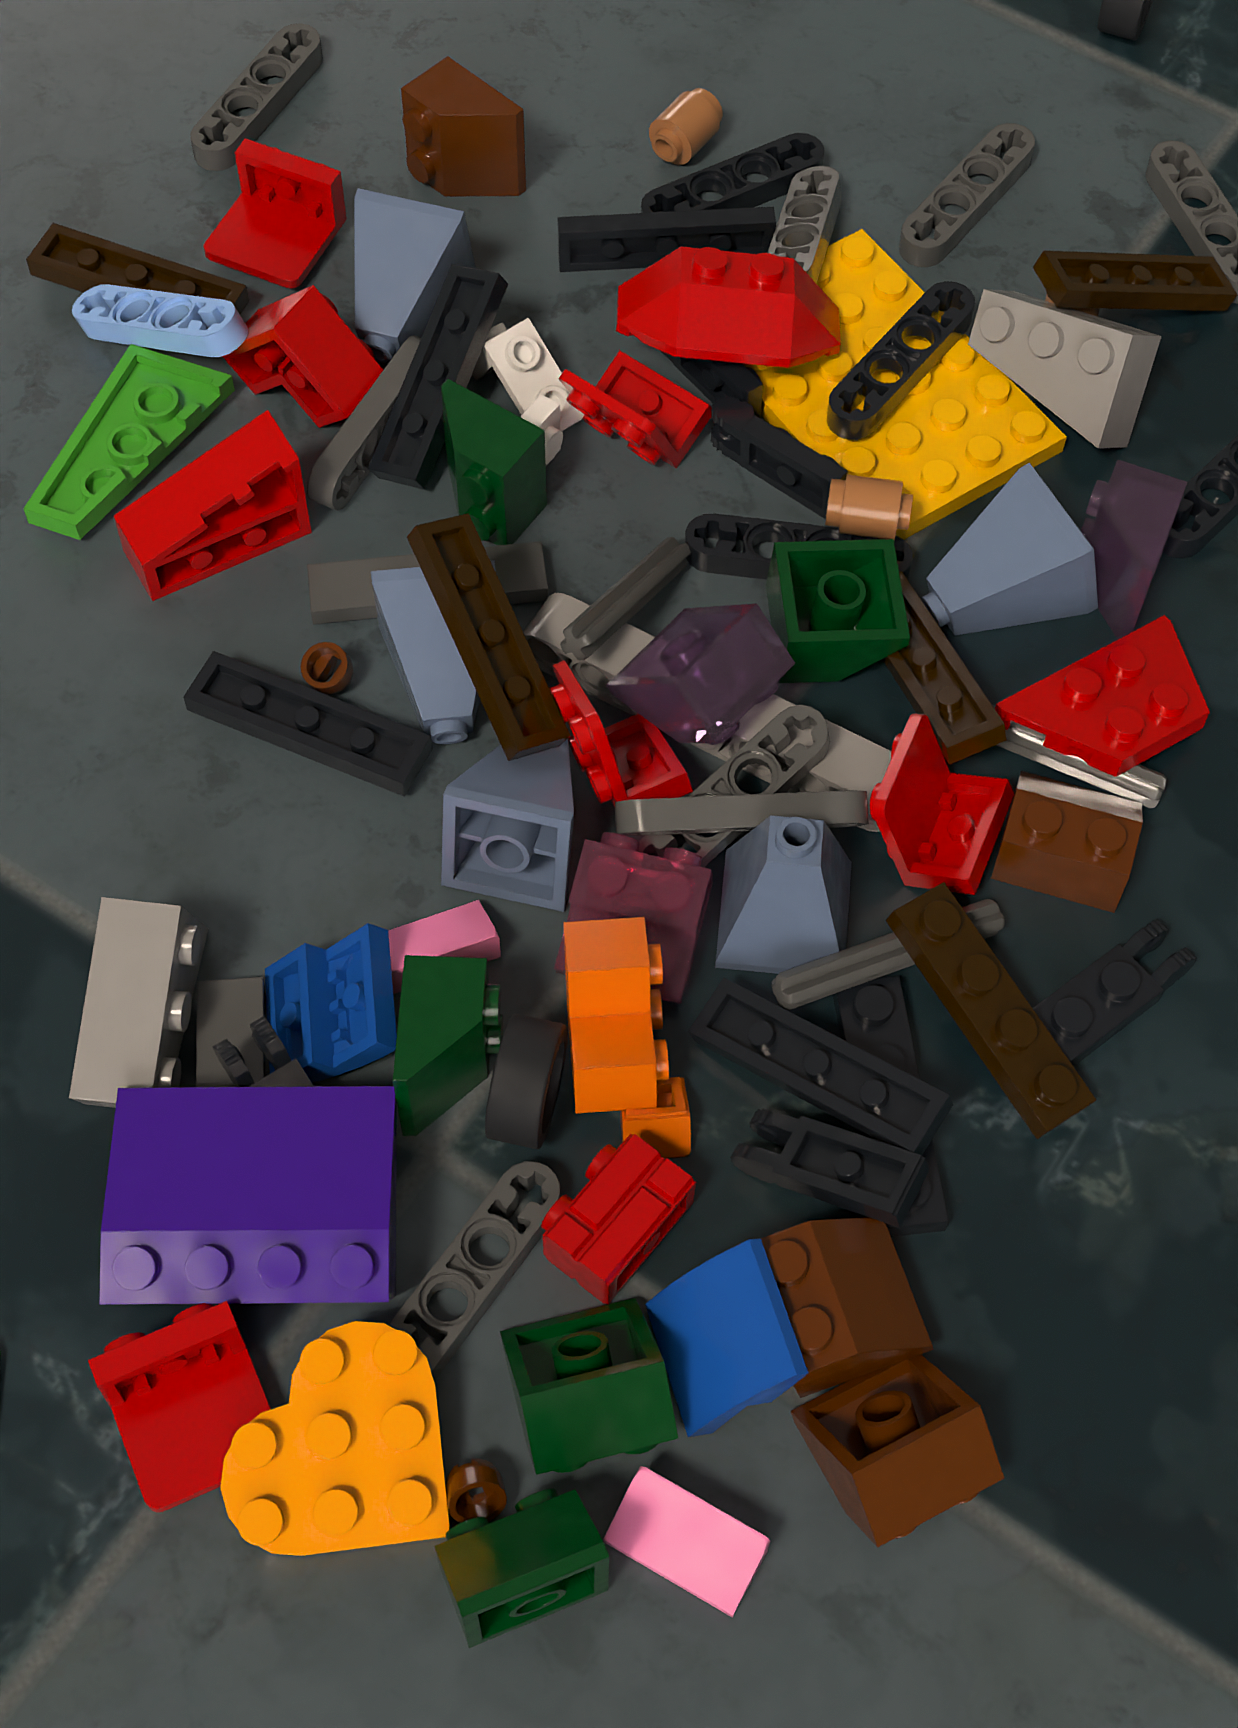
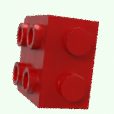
M245 138L234 152L242 193L204 243L205 256L210 261L290 289L297 288L302 284L347 220L341 171Z
M620 350L596 386H593L567 369H564L558 378L570 392L566 401L584 414L582 419L588 425L609 438L613 432L617 433L629 442L627 444L629 450L652 465H655L660 458L677 469L712 415V408L708 403Z
M563 660L553 665L559 684L549 688L564 722L569 723L573 735L568 738V742L580 770L582 772L586 770L590 784L600 804L611 800L615 807V802L678 798L693 792L686 770L647 710L604 728L595 708L566 661Z
M913 713L910 715L903 733H899L893 741L891 761L882 782L877 783L872 790L870 814L877 823L886 843L888 855L893 859L904 886L932 889L944 882L951 892L975 895L1012 802L1014 792L1009 779L950 773L928 716Z
M227 1301L215 1306L202 1303L189 1307L174 1317L173 1324L148 1335L135 1332L121 1336L110 1342L104 1348L103 1354L88 1360L96 1385L113 1412L143 1499L149 1509L154 1512L167 1511L221 1487L223 1462L231 1446L234 1434L240 1427L250 1423L260 1413L271 1410Z

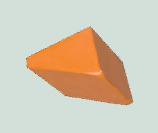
M684 1077L657 1080V1108L625 1109L620 1111L622 1143L631 1133L632 1135L636 1134L656 1149L663 1158L685 1157L690 1154L691 1120Z

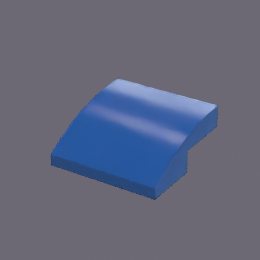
M367 923L327 949L304 943L265 968L267 1021L282 1041L291 1061L294 1059L298 1060L311 1083L357 1069L395 1051L397 1032L389 933L387 929ZM269 1061V1068L271 1074L275 1071V1069Z
M761 1238L749 1239L711 1258L671 1283L645 1304L688 1437L712 1434L745 1407L772 1402L809 1374Z

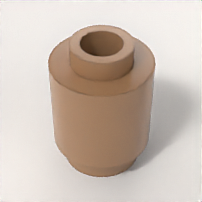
M695 88L692 91L681 93L649 127L650 141L657 156L664 161L676 165L688 163L719 130L723 111L717 98L702 88Z
M847 474L846 480L831 478L825 526L840 527V534L895 540L897 529L908 530L913 494L902 493L903 481L850 474Z

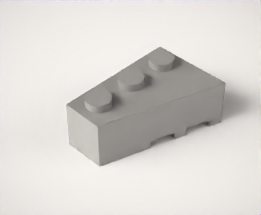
M983 289L968 345L1099 449L1128 446L1161 336L1071 308L1056 307L1052 302L1016 291Z
M101 897L69 1094L70 1099L86 1105L116 1108L118 1088L179 1087L181 1061L178 1056L183 1035L190 1020L191 1001L209 929L182 906Z

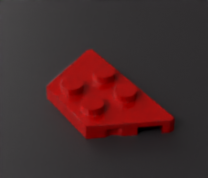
M1165 615L996 703L995 706L996 712L1005 724V730L1008 731L1013 721L1046 735L1043 746L1063 755L1079 757L1089 766L1114 777L1121 775L1201 730L1210 713L1172 622Z

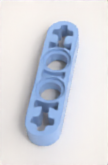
M104 284L85 291L76 299L72 306V314L86 335L91 339L127 345L133 344L140 347L205 357H221L236 350L248 335V327L233 303L222 299Z

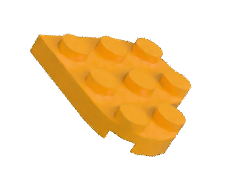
M354 1321L327 1330L318 1339L308 1343L301 1352L300 1360L292 1374L289 1404L260 1413L250 1423L243 1425L236 1431L231 1446L224 1458L220 1489L228 1517L246 1542L257 1545L272 1554L304 1556L446 1537L445 1534L450 1530L436 1388L426 1356L417 1347L414 1339L408 1333L396 1330L385 1323Z

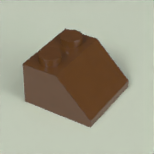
M449 56L401 88L402 121L405 128L407 149L406 163L408 170L416 180L421 183H427L444 197L520 196L526 191L523 108Z
M1021 771L991 879L1115 913L1130 877L1143 824L1142 803Z
M870 1217L809 1220L761 1238L809 1373L793 1385L800 1398L934 1350L886 1223Z
M923 1355L912 1357L849 1380L790 1411L794 1423L845 1513L877 1547L893 1539L907 1536L918 1525L955 1505L969 1502L980 1491L1004 1479L981 1405Z

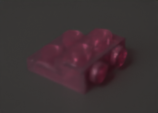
M605 832L602 834L600 843L585 839L568 901L571 907L567 922L644 917L647 943L660 944L662 955L663 983L650 985V990L660 989L661 999L681 1004L713 883L712 870L701 867L703 858L700 855L683 849L665 848L663 858L638 852L640 842L624 835ZM563 933L554 969L556 973L565 975Z

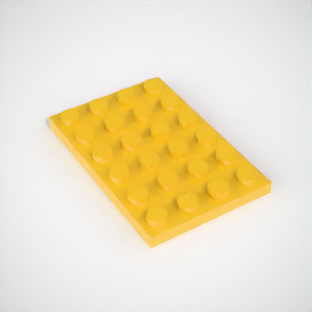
M863 229L828 246L817 281V285L839 308L841 336L839 354L832 356L823 355L814 361L790 368L742 363L744 366L751 367L763 383L761 416L767 423L784 429L794 439L817 453L831 457L839 466L848 470L850 475L903 481L902 493L913 494L908 530H896V536L903 540L1007 483L1019 468L1029 462L1034 468L1063 452L1067 438L1007 375L968 345L969 337L966 334L954 344L870 435L857 440L844 439L829 429L827 409L829 395L834 387L925 293ZM940 310L938 311L937 321L939 323L941 321V316L945 313ZM910 336L903 340L908 347L913 349H925L931 346V343L921 336ZM880 369L871 373L875 380L882 383H893L900 379L899 375L888 369ZM863 395L861 403L855 409L863 411L865 400Z

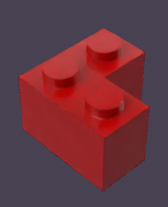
M314 285L258 309L245 323L248 327V335L245 341L233 352L222 356L255 395L283 385L318 428L348 418L383 371L375 360L371 348L354 335L340 318L335 304L327 296L321 294Z

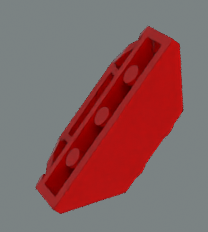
M679 247L618 286L616 332L627 337L634 335L644 344L674 357L790 368L814 361L823 355L832 356L839 354L840 351L839 308L794 258L780 257L771 253L750 254L721 251L713 247Z

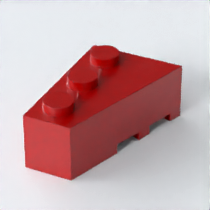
M269 410L260 414L114 515L124 553L152 601L312 533L299 457Z

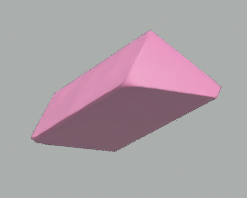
M479 900L388 930L393 994L401 992L405 955L487 958V962L501 957L500 938Z
M640 1466L603 1539L604 1543L730 1617H733L770 1544L769 1538L644 1466Z

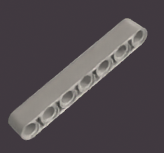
M563 593L550 595L523 631L540 670L556 677L553 665L565 660L584 692L633 716L647 710L659 729L724 761L730 759L780 712L790 706H796L627 623L587 659L578 660L573 653L565 654L560 646V643L565 639L563 630L590 605ZM826 720L830 738L828 752L814 768L787 792L867 791L869 824L857 827L879 832L877 823L870 814V797L874 786L883 780L891 761V751ZM795 725L790 727L788 732L791 741L779 754L776 753L772 744L765 748V750L775 756L782 771H786L791 767L786 764L784 754L798 743L803 744L806 748L814 744L811 735L813 726L810 725L804 730L798 729ZM755 763L742 768V770L771 784L772 773L766 766Z

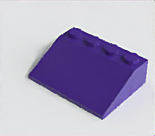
M394 1086L118 1088L101 1225L99 1305L220 1304L225 1301L228 1304L390 1302L396 1296L397 1102Z

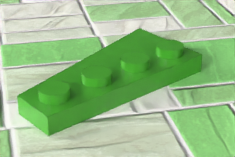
M130 344L23 508L28 523L81 540L235 391L232 375Z

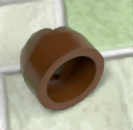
M320 642L313 645L306 651L301 661V673L304 680L320 693L335 694L342 692L351 683L354 674L352 661L349 655L335 643ZM338 659L341 660V664H340L339 667L337 668V670H336V672L334 673V675L332 676L331 680L328 681V682H326V681L329 679V677L332 675V673H333V671H334V669H335V667H336V664H337Z
M472 1458L471 1463L454 1466L447 1476L445 1486L447 1505L450 1515L456 1521L462 1523L476 1517H487L488 1521L497 1517L505 1508L507 1497L503 1479L498 1469L490 1461ZM483 1488L484 1492L472 1496L470 1489Z

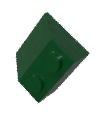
M447 379L441 385L447 463L458 516L469 513L481 541L488 540L497 546L514 544L547 506L545 430Z
M893 539L774 542L766 581V591L779 683L840 681L908 646L910 634Z
M405 955L392 1080L403 1136H417L488 1078L489 1054H498L503 1037V1014H500L501 985L489 984L487 958Z
M636 1298L500 1331L519 1416L536 1475L550 1471L558 1473L572 1472L582 1468L589 1461L620 1453L642 1454L654 1449L659 1443L679 1439L664 1359Z
M556 1489L536 1492L515 1505L517 1513L490 1524L487 1517H476L464 1521L446 1532L447 1541L434 1546L441 1572L469 1648L608 1591L609 1554L575 1489L559 1496Z

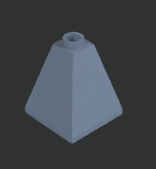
M358 188L354 197L355 330L358 338L371 348L375 360L381 363H388L410 336L415 335L422 338L451 264L476 268L464 211Z
M1029 462L1017 470L928 575L926 580L929 593L921 597V601L938 626L941 628L947 624L955 636L1089 614L1098 608L1094 549Z
M493 560L491 563L495 570V560ZM412 567L371 571L379 629L423 733L430 735L432 742L437 744H454L466 740L468 733L474 732L480 698L421 568Z
M568 740L564 741L560 746L511 761L507 760L500 744L447 785L443 794L442 886L564 912L568 896L574 820Z
M770 815L726 850L715 968L779 974L780 972L846 949L852 862L824 820Z

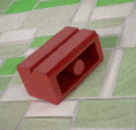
M631 1133L617 1149L608 1144L599 1151L585 1173V1177L590 1181L574 1199L567 1194L561 1196L549 1209L541 1224V1227L546 1231L543 1234V1255L571 1279L577 1280L581 1287L603 1304H609L694 1203L696 1182L692 1176L668 1158L664 1159L661 1157L656 1149L636 1134L632 1135Z

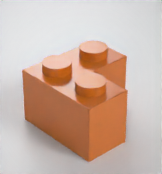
M644 917L563 922L567 1018L575 1113L657 1108V1080H669L666 1039L654 1040L653 1030L663 1028L660 989L650 990V985L663 983L660 944L647 943Z

